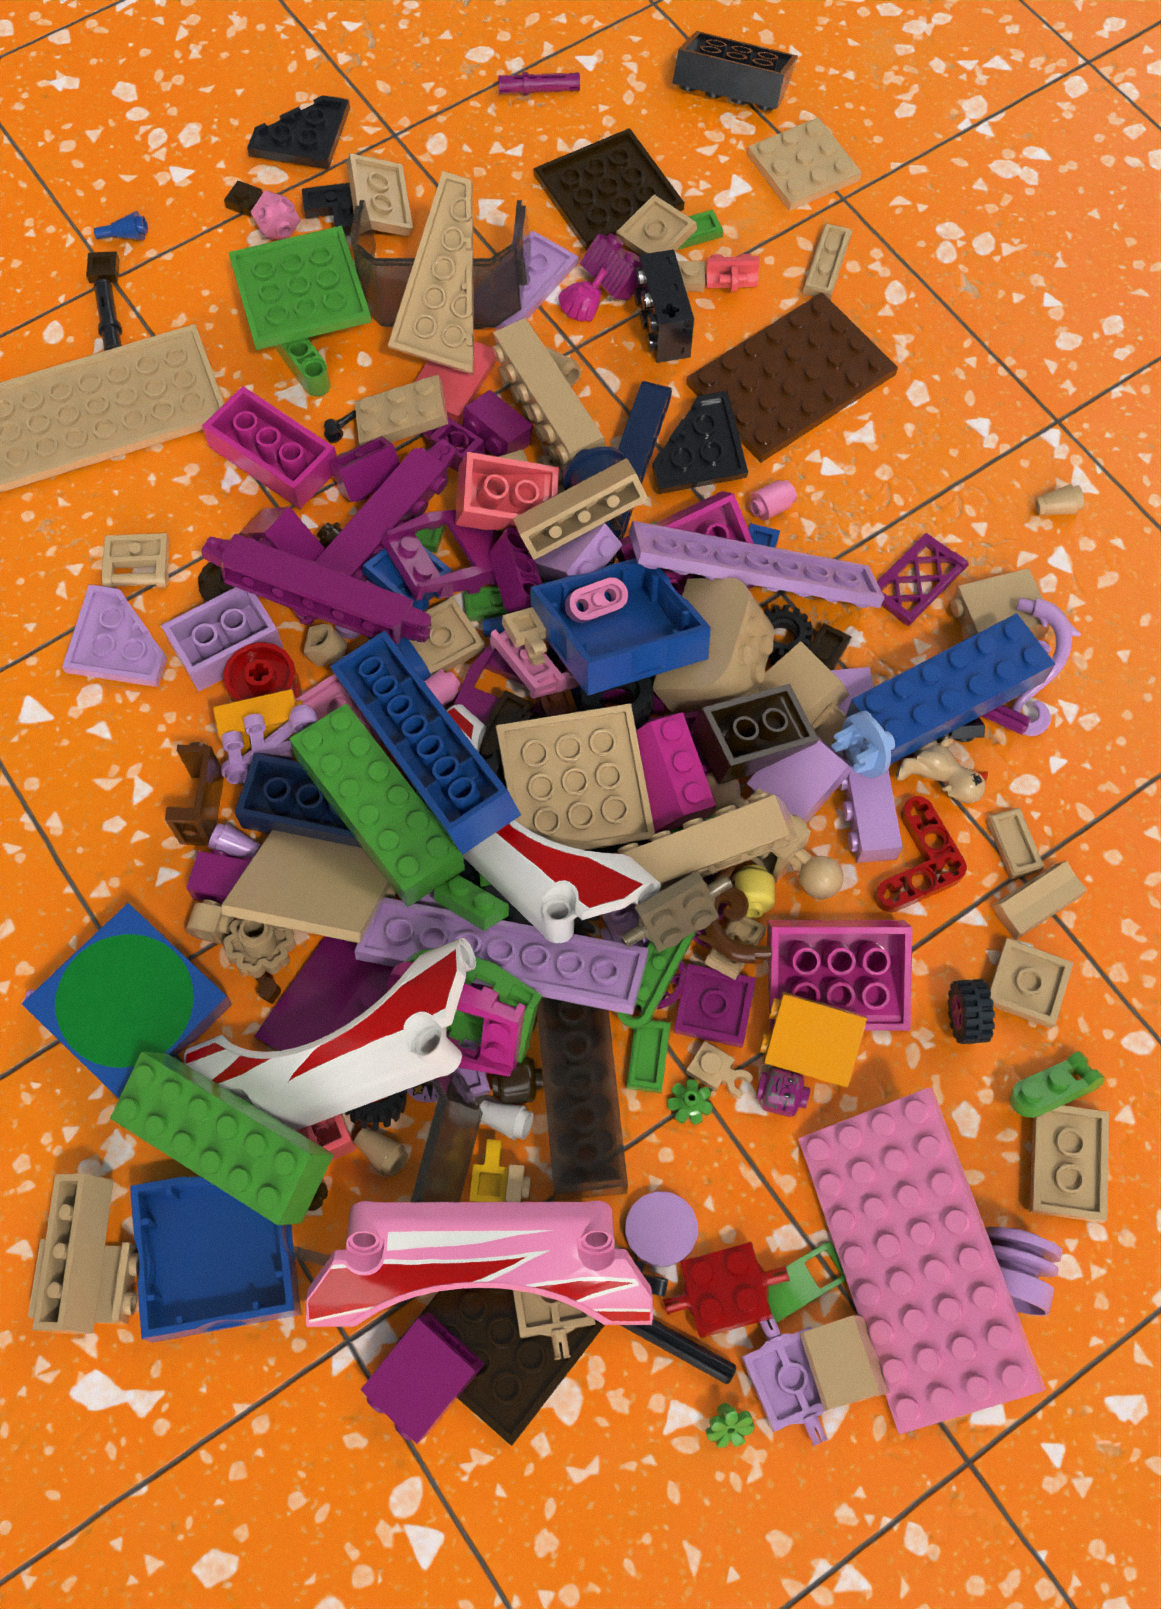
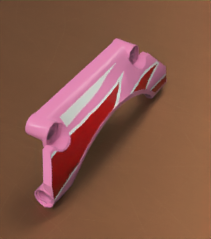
M603 1201L358 1202L350 1208L347 1249L335 1250L309 1286L306 1299L307 1327L357 1326L377 1312L401 1301L438 1291L462 1288H502L543 1295L573 1306L604 1325H652L653 1320L651 1286L626 1249H614L612 1208Z

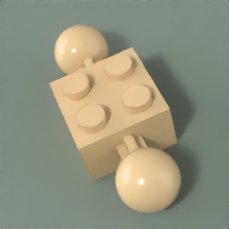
M712 771L705 775L716 804L714 812L731 805H735L736 809L750 804L748 799L745 800L740 796L741 788L737 779L718 785ZM758 788L749 798L765 792ZM789 813L799 841L749 861L754 865L764 867L766 871L773 875L775 883L793 866L800 872V884L809 896L816 899L833 897L840 891L843 885L844 874L841 866L831 857H813L805 851L811 831L801 817Z

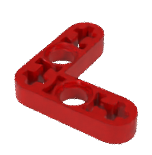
M921 796L911 797L907 800L901 811V818L926 862L880 883L875 892L874 899L876 905L885 912H897L951 888L961 882L967 871V865L932 803ZM913 807L917 811H924L922 820L918 815H911ZM924 823L925 828H923L921 831H919V829L921 828L922 824ZM928 834L938 835L943 842L940 848L929 847L925 842V836ZM946 863L949 867L955 866L957 868L954 876L951 872H946L940 875L937 880L936 874L944 869ZM923 875L929 880V888L918 890L912 884V877ZM904 883L905 891L897 896L895 902L891 898H884L886 889L890 893H895L901 890Z

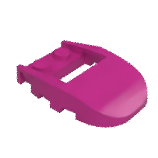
M402 962L392 969L387 980V992L414 962ZM464 982L456 1010L483 1017L484 1023L481 1047L477 1046L475 1051L460 1047L458 1040L446 1036L461 1051L462 1059L458 1068L510 1077L518 1063L526 1006L520 1003L517 1008L498 1001V992L486 986L480 991Z

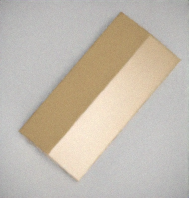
M1067 861L1057 862L991 906L1004 927L1017 940L1081 898L1087 889L1077 878Z

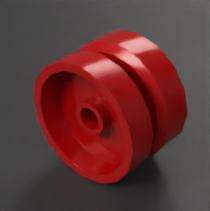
M264 642L248 644L237 650L226 663L223 677L225 688L232 702L290 689L293 690L295 698L302 695L301 682L293 660L286 650L275 644Z

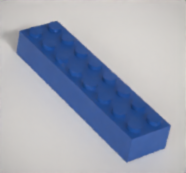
M385 630L330 666L346 693L462 855L521 816L509 791Z

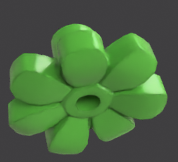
M693 1079L687 1080L686 1088L680 1083L673 1086L672 1093L676 1098H669L667 1107L670 1111L678 1110L675 1115L677 1122L683 1124L689 1117L691 1124L698 1125L702 1123L701 1113L706 1116L711 1114L713 1105L705 1101L711 1096L708 1087H702L698 1090V1082Z
M724 1403L717 1407L718 1416H713L709 1420L710 1427L705 1431L708 1440L715 1441L717 1448L727 1447L730 1440L734 1447H738L746 1442L744 1435H750L755 1426L752 1416L748 1411H742L737 1414L734 1407Z

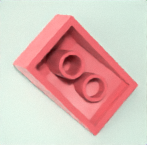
M467 452L458 470L455 525L482 530H504L509 527L517 529L513 518L558 495L559 467Z

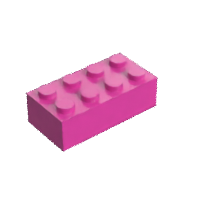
M244 386L202 425L211 449L299 509L333 476L328 461L337 457L335 447Z

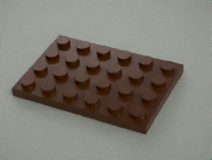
M822 292L688 376L686 385L697 396L728 390L740 441L762 463L895 376L898 367Z

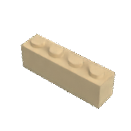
M626 458L513 518L523 542L533 560L649 499L635 470Z
M86 1173L55 1174L32 1330L62 1334H93L114 1180Z

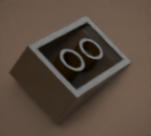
M790 683L703 707L691 726L718 785L749 776L818 742V738Z

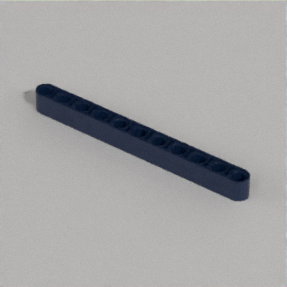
M642 381L618 447V450L629 460L641 484L643 483L672 395L671 387ZM634 508L621 514L622 521L619 522L621 530H614L610 520L605 522L618 540L624 538ZM616 554L612 557V559L608 562L606 566L615 564L617 559ZM549 644L548 658L556 661L561 660Z

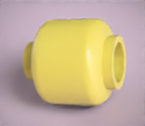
M747 865L732 876L731 883L733 888L743 891L748 899L749 908L745 917L758 918L774 907L775 879L764 867Z

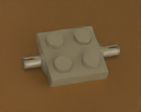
M698 871L690 874L635 906L639 915V925L621 934L623 941L629 948V946L647 937V939L652 941L658 953L666 948L677 945L683 938L697 930L705 929L714 920L719 918L714 906L715 897L733 888L732 883L726 874L709 885L704 882Z

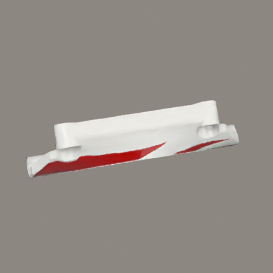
M462 704L452 706L447 712L479 752L486 726ZM515 820L463 854V857L545 939L553 943H564L573 936L575 918L579 917L581 920L623 909L633 902L638 905L659 893L661 887L660 882L630 856L585 851L568 847L533 833Z
M460 938L423 953L414 961L396 984L368 1010L342 1028L314 1042L282 1051L261 1052L240 1048L230 1043L223 1035H219L188 1048L184 1054L185 1065L295 1131L435 1078L447 1076L458 1068L461 1063L462 1054L446 1037V1027L452 1025L466 979V972L474 970L476 967L474 951L465 938Z

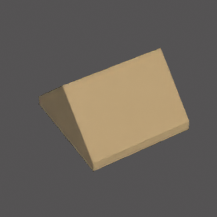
M852 1315L800 1333L824 1411L889 1393L863 1316Z

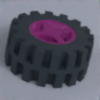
M983 979L953 981L950 985L951 990L948 992L950 998L948 1000V1015L951 1019L950 1027L953 1029V1036L956 1038V1042L960 1044L990 1042L994 1034L992 1029H995L993 1021L995 1011H993L992 1006L994 1003L993 999H991V991L988 989L987 982H984Z

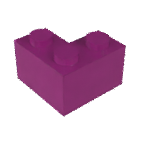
M291 507L264 508L240 532L243 537L252 538L264 545L275 549H282L291 555L313 562L325 550L323 545Z

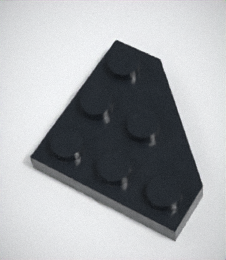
M322 95L313 100V105L302 110L299 107L280 115V120L269 126L265 123L256 126L247 147L249 156L329 169L350 110L349 99Z
M728 390L698 396L685 418L681 420L670 436L663 450L654 459L652 468L659 494L747 478L748 469Z

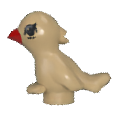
M950 736L943 739L940 743L935 740L913 752L915 758L903 759L900 767L897 769L896 780L901 781L909 775L917 774L926 779L943 781L946 783V786L942 788V791H947L948 796L961 803L969 804L979 801L984 795L988 771H974L961 766L949 750L954 740Z

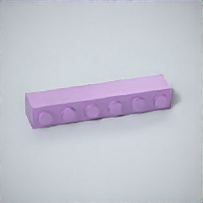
M870 667L831 670L842 681L850 695L838 705L845 714H847L851 699L873 688ZM844 750L837 752L850 763ZM852 770L839 785L840 791L845 790L846 801L843 802L845 821H850L851 832L848 833L850 852H855L857 863L896 860L902 849V842L889 770L876 778L865 777Z

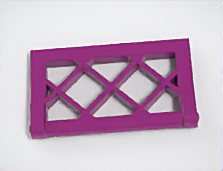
M925 533L877 581L881 591L889 584L895 585L896 596H887L883 593L884 600L881 606L902 623L910 626L959 574L969 566L968 561L958 553L951 551L928 533ZM926 547L934 552L932 557H917ZM936 563L937 575L920 576L918 564ZM940 563H949L954 568L947 575H942ZM909 564H914L915 576L898 577ZM921 582H938L928 594H922ZM899 583H916L918 595L900 596ZM919 601L911 612L902 607L901 603Z

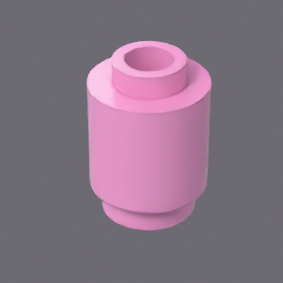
M777 480L751 494L750 510L755 517L768 520L791 508L792 503L796 502L797 499L796 491L789 481Z
M442 669L424 681L443 707L457 698L459 694L458 688L461 687L459 680L451 671L445 673Z

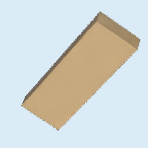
M825 223L804 285L803 294L815 297L823 292L831 300L852 235V229Z

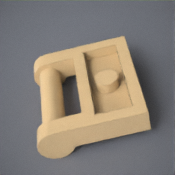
M168 534L106 535L102 566L103 587L116 588V586L157 585L158 588L168 587L170 546ZM156 567L155 572L115 574V568Z

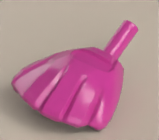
M601 268L593 283L590 281L576 282L559 293L560 307L568 317L580 322L592 321L601 299V290L598 287L606 276L607 271Z

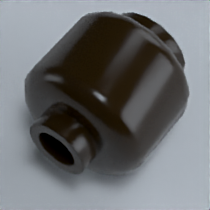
M524 1057L522 1063L518 1062L510 1077L492 1074L493 1095L499 1096L503 1104L533 1102L536 1098V1090L543 1089L542 1068H535L533 1059Z

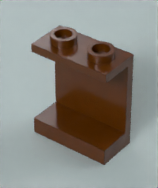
M192 742L189 745L177 744L176 751L191 778H199L194 808L167 807L165 821L180 845L208 846L211 835L217 825L224 781V777L221 774V765L211 746L200 742Z

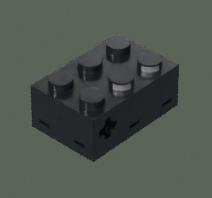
M672 249L639 255V268H635V280L638 288H634V300L636 306H641L642 309L640 311L641 326L643 329L647 328L648 330L646 335L648 351L654 352L656 363L691 357L694 316L675 251Z

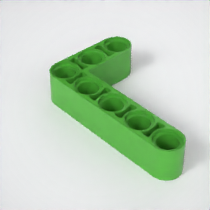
M308 338L274 346L309 395L320 397L329 392L331 382L327 365Z

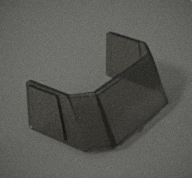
M360 200L359 206H355L350 235L356 271L371 317L383 327H394L415 258H374L376 242L365 200ZM517 200L512 244L491 258H473L474 329L497 327L522 309L524 285H528L531 256V238L526 206H523L522 200Z
M452 1072L447 1076L430 1080L438 1094V1100L411 1202H460L483 1112L464 1077ZM294 1246L292 1251L299 1253V1260L322 1266L325 1265L332 1255L331 1252L307 1246Z

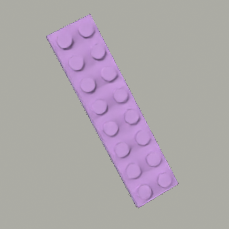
M632 521L629 534L637 563L649 569L665 568L681 575L689 573L703 575L710 580L715 578L725 579L727 577L736 578L746 586L750 584L762 586L774 592L779 590L790 591L801 597L817 596L830 602L844 601L861 608L868 606L880 608L884 600V595L868 565Z
M385 897L363 939L357 944L355 949L356 960L395 967L414 953L426 949H435L457 939L465 938L471 945L475 957L497 964L541 994L542 997L631 1015L634 1013L649 954V948L634 945L628 948L624 943L573 934L564 943H553L545 939L534 926L504 920L483 931L450 910L416 903L407 908L403 901ZM476 978V980L472 982L476 984L491 986L478 978Z

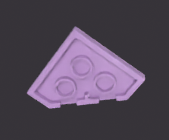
M89 584L62 666L64 671L70 674L159 687L167 661L164 652L155 642L120 589Z

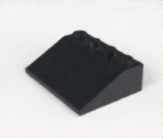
M696 31L678 49L672 83L680 85L679 88L684 91L693 92L697 89L705 91V95L712 98L725 96L731 98V101L736 104H747L749 102L757 104V108L761 110L772 111L773 108L777 109L783 100L797 63L798 55Z

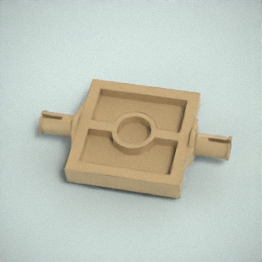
M513 1290L520 1338L537 1335L551 1337L555 1356L554 1360L561 1359L560 1343L562 1344L564 1359L571 1357L566 1334L576 1328L596 1324L593 1317L566 1303L543 1295Z

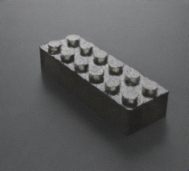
M542 997L538 1004L537 1017L554 1200L561 1201L627 1194L628 1181L609 1010Z

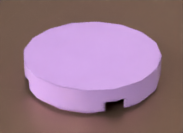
M655 1191L642 1196L632 1205L626 1218L625 1237L630 1249L640 1261L653 1267H669L679 1263L691 1253L698 1238V1222L693 1209L683 1198L671 1192Z

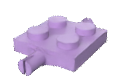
M774 1317L773 1319L760 1322L768 1341L760 1349L742 1356L741 1359L772 1431L775 1432L791 1424L804 1423L813 1446L828 1440L818 1419L824 1412V1408L800 1333L810 1330L812 1327L810 1326L794 1334L781 1335Z

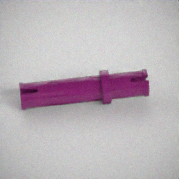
M522 72V75H498L499 94L523 93V95H529V93L580 91L579 72L528 74V72Z

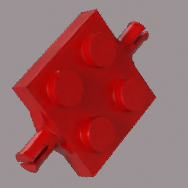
M752 1242L680 1261L685 1279L684 1294L663 1299L667 1315L689 1309L694 1316L699 1337L704 1338L773 1319L768 1301L769 1286L786 1281L789 1282L790 1278L786 1265L764 1271L757 1261Z

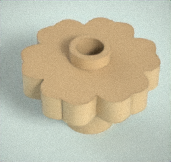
M240 918L230 924L232 934L228 935L223 941L225 955L229 963L236 964L240 974L250 975L253 978L261 977L265 970L271 974L278 973L282 967L289 964L290 957L288 952L296 947L293 929Z

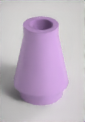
M218 823L208 844L210 849L225 852L230 857L239 859L245 856L254 858L262 844L255 842L229 823L226 826Z

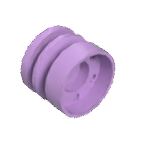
M986 1227L985 1229L1016 1311L1034 1316H1049L1054 1288L1045 1281L1040 1280L1039 1277H1057L1059 1268L1053 1263L1061 1261L1063 1249L1057 1244L1028 1231L1004 1227Z

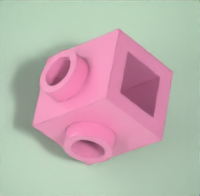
M267 190L263 192L251 210L252 216L260 227V232L271 240L274 238L278 240L289 238L301 221L294 210V204L287 197Z

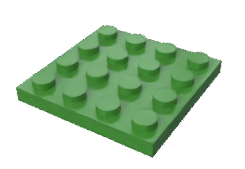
M342 226L228 252L256 350L372 322Z

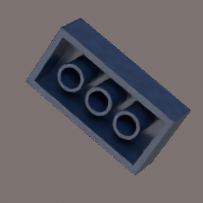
M254 753L235 810V815L243 829L270 834L272 830L362 848L299 762Z

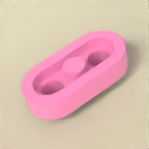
M607 578L584 586L567 596L565 601L566 613L573 621L578 623H585L619 610L626 604L628 590L625 584L617 578ZM605 591L610 593L611 602L606 600ZM577 602L583 604V612L577 609Z

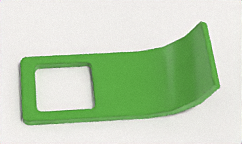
M826 1242L786 1266L790 1278L789 1282L786 1281L769 1286L768 1301L776 1323L846 1281L838 1254L830 1242ZM826 1251L841 1276L823 1288H819L805 1266V1262Z

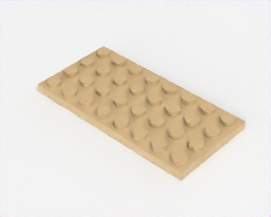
M189 325L0 382V493L203 430L202 425L224 405V401L196 325Z

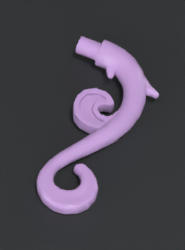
M1019 598L1017 610L1032 613V617L1040 619L1043 627H1047L1048 623L1054 630L1056 648L1052 660L1055 662V666L1044 683L1023 693L1016 699L1012 709L1020 713L1022 706L1057 677L1063 669L1071 652L1072 636H1081V633L1073 627L1060 608L1051 602L1036 598V601ZM1038 640L1046 652L1049 653L1051 651L1049 644ZM1039 700L1034 701L1032 704L1038 711V718L1030 722L1027 731L1022 734L1024 736L1033 737L1040 735L1047 730L1051 723L1049 709Z

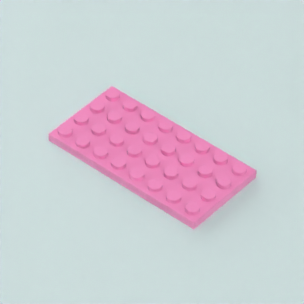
M933 1088L923 1089L798 1138L859 1316L864 1317L889 1390V1393L885 1395L898 1433L903 1434L1045 1391L1046 1388Z

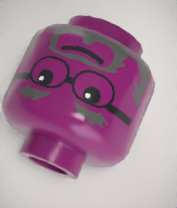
M773 1066L768 1070V1073H761L756 1099L761 1101V1108L767 1112L793 1117L799 1107L806 1109L810 1088L804 1086L803 1074Z

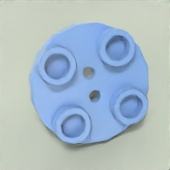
M863 710L847 717L842 725V731L834 735L837 742L833 743L831 748L835 752L844 750L848 760L853 765L852 769L856 773L869 778H876L885 774L890 767L891 750L895 748V740L892 734L884 731L868 711Z

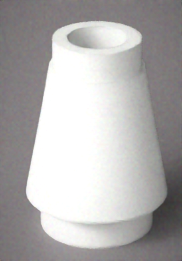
M484 1100L479 1108L477 1119L515 1141L517 1138L521 1140L526 1139L530 1132L534 1115L533 1112L527 1111L526 1106Z

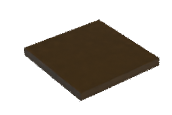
M630 128L533 168L534 177L586 252L597 234L609 235L611 233L616 235V232L653 195H656L679 211L684 210L685 202Z
M462 1288L439 1291L417 1317L418 1319L420 1316L430 1312L485 1363L458 1399L511 1446L514 1445L605 1326L595 1319V1325L576 1328L566 1334L571 1357L564 1359L562 1344L560 1343L561 1359L554 1360L555 1356L551 1337L537 1335L520 1338L514 1293L510 1289Z

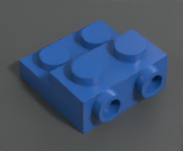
M424 547L441 576L452 572V569ZM385 548L363 565L362 573L378 587L394 593H400L412 599L413 607L423 610V612L426 611L430 604L429 600L434 596L441 599L437 592L424 593L422 600H416Z

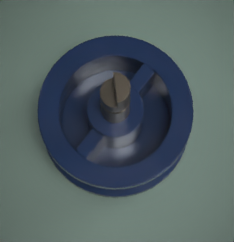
M596 447L579 451L563 472L562 485L564 490L626 459L625 455L613 447ZM621 514L610 520L614 530L622 529L619 524L622 521Z

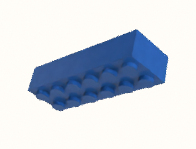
M1018 613L851 699L846 715L849 717L863 710L868 711L884 731L892 734L895 740V748L891 750L890 764L1044 683L1055 666V662Z

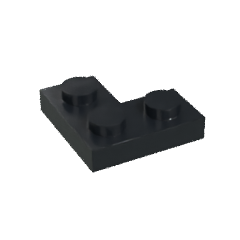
M350 183L302 188L306 218L334 215L335 227L342 226L345 235L365 233L363 227H358L355 224Z

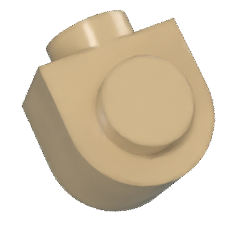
M320 624L309 627L304 654L317 667L333 664L344 657L347 650V642L331 625Z
M203 900V903H196L194 905L185 931L197 939L223 945L226 934L231 932L230 924L234 921V917L222 915V905L212 900Z

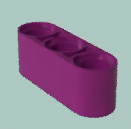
M509 527L490 548L489 558L503 604L508 613H513L531 607V587L542 584L536 562L523 542L518 529Z

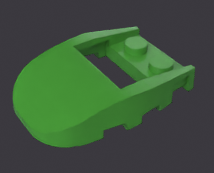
M433 949L414 953L404 962H414L420 955ZM476 957V967L474 970L466 972L465 984L471 986L472 982L478 978L493 986V990L499 993L500 1002L516 1008L519 1003L526 1006L518 1062L522 1063L530 1048L531 1033L542 995L497 964ZM456 1010L452 1025L447 1026L446 1030L450 1032L449 1037L458 1040L460 1044L465 1039L481 1044L484 1018Z

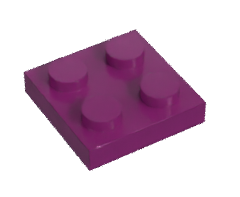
M687 964V981L681 994L674 1033L742 1048L756 978L739 974L736 980L715 969Z

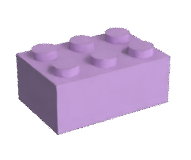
M236 587L161 625L171 647L198 692L224 679L223 673L227 661L242 647L248 644L264 642L284 648L276 626L258 597Z

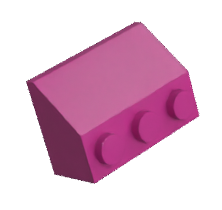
M683 712L651 721L637 729L636 734L655 834L682 827L684 823L696 818H702L703 820L711 818L716 804Z

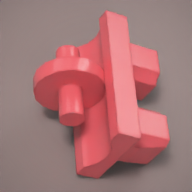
M714 254L707 257L706 288L730 287V292H737L738 287H758L759 256L740 254L738 257H723L722 254Z

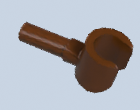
M265 975L255 978L261 984L256 994L270 1004H273L280 995L281 988L273 979Z

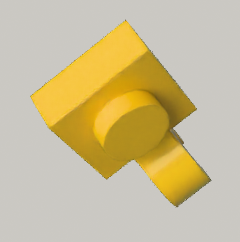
M487 1139L484 1165L473 1164L470 1202H505L509 1167L500 1166L503 1144L501 1140Z

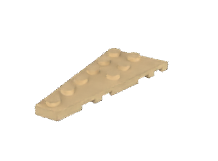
M442 171L388 347L474 375L473 183L471 179Z

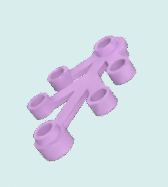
M308 705L294 707L289 716L290 721L265 740L263 732L266 730L264 717L260 714H251L245 717L243 723L246 733L250 736L252 750L242 756L240 750L244 747L242 734L238 731L225 733L221 739L223 748L228 752L229 758L221 766L222 776L230 784L245 783L254 753L268 756L273 755V757L294 761L290 740H284L293 733L296 735L317 722L316 712Z

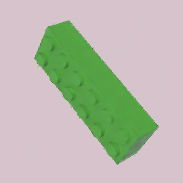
M347 703L289 738L297 761L407 908L465 870L461 852Z
M141 1052L110 1117L111 1120L276 1225L302 1223L334 1156L330 1151L165 1053Z

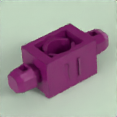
M449 417L448 425L422 433L430 441L431 448L443 438L457 449V456L450 465L457 472L467 452L486 455L484 440Z

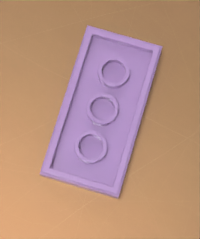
M532 230L474 293V316L497 330L523 318L528 320L578 264V256Z

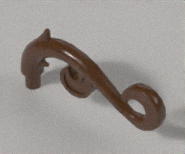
M736 865L719 871L713 882L725 874L730 878ZM730 888L715 897L714 906L717 913L721 903H727L730 908L724 909L722 912V916L726 920L736 922L742 920L747 915L749 903L743 891L737 888ZM719 919L714 920L704 929L706 934H698L697 936L698 939L708 943L725 958L734 962L754 964L755 960L772 959L771 946H754L753 943H744L738 935L734 936L735 940L732 939L722 929Z

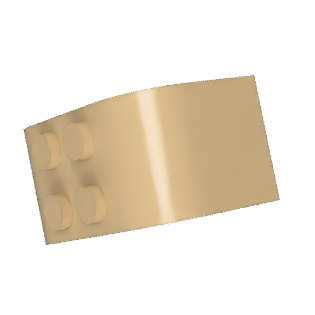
M729 577L725 579L715 578L714 580L707 578L687 579L682 597L691 603L711 627L709 656L707 660L656 675L653 691L673 715L681 712L699 711L706 706L757 693L760 684L765 678V667L768 657L773 651V624L742 581Z

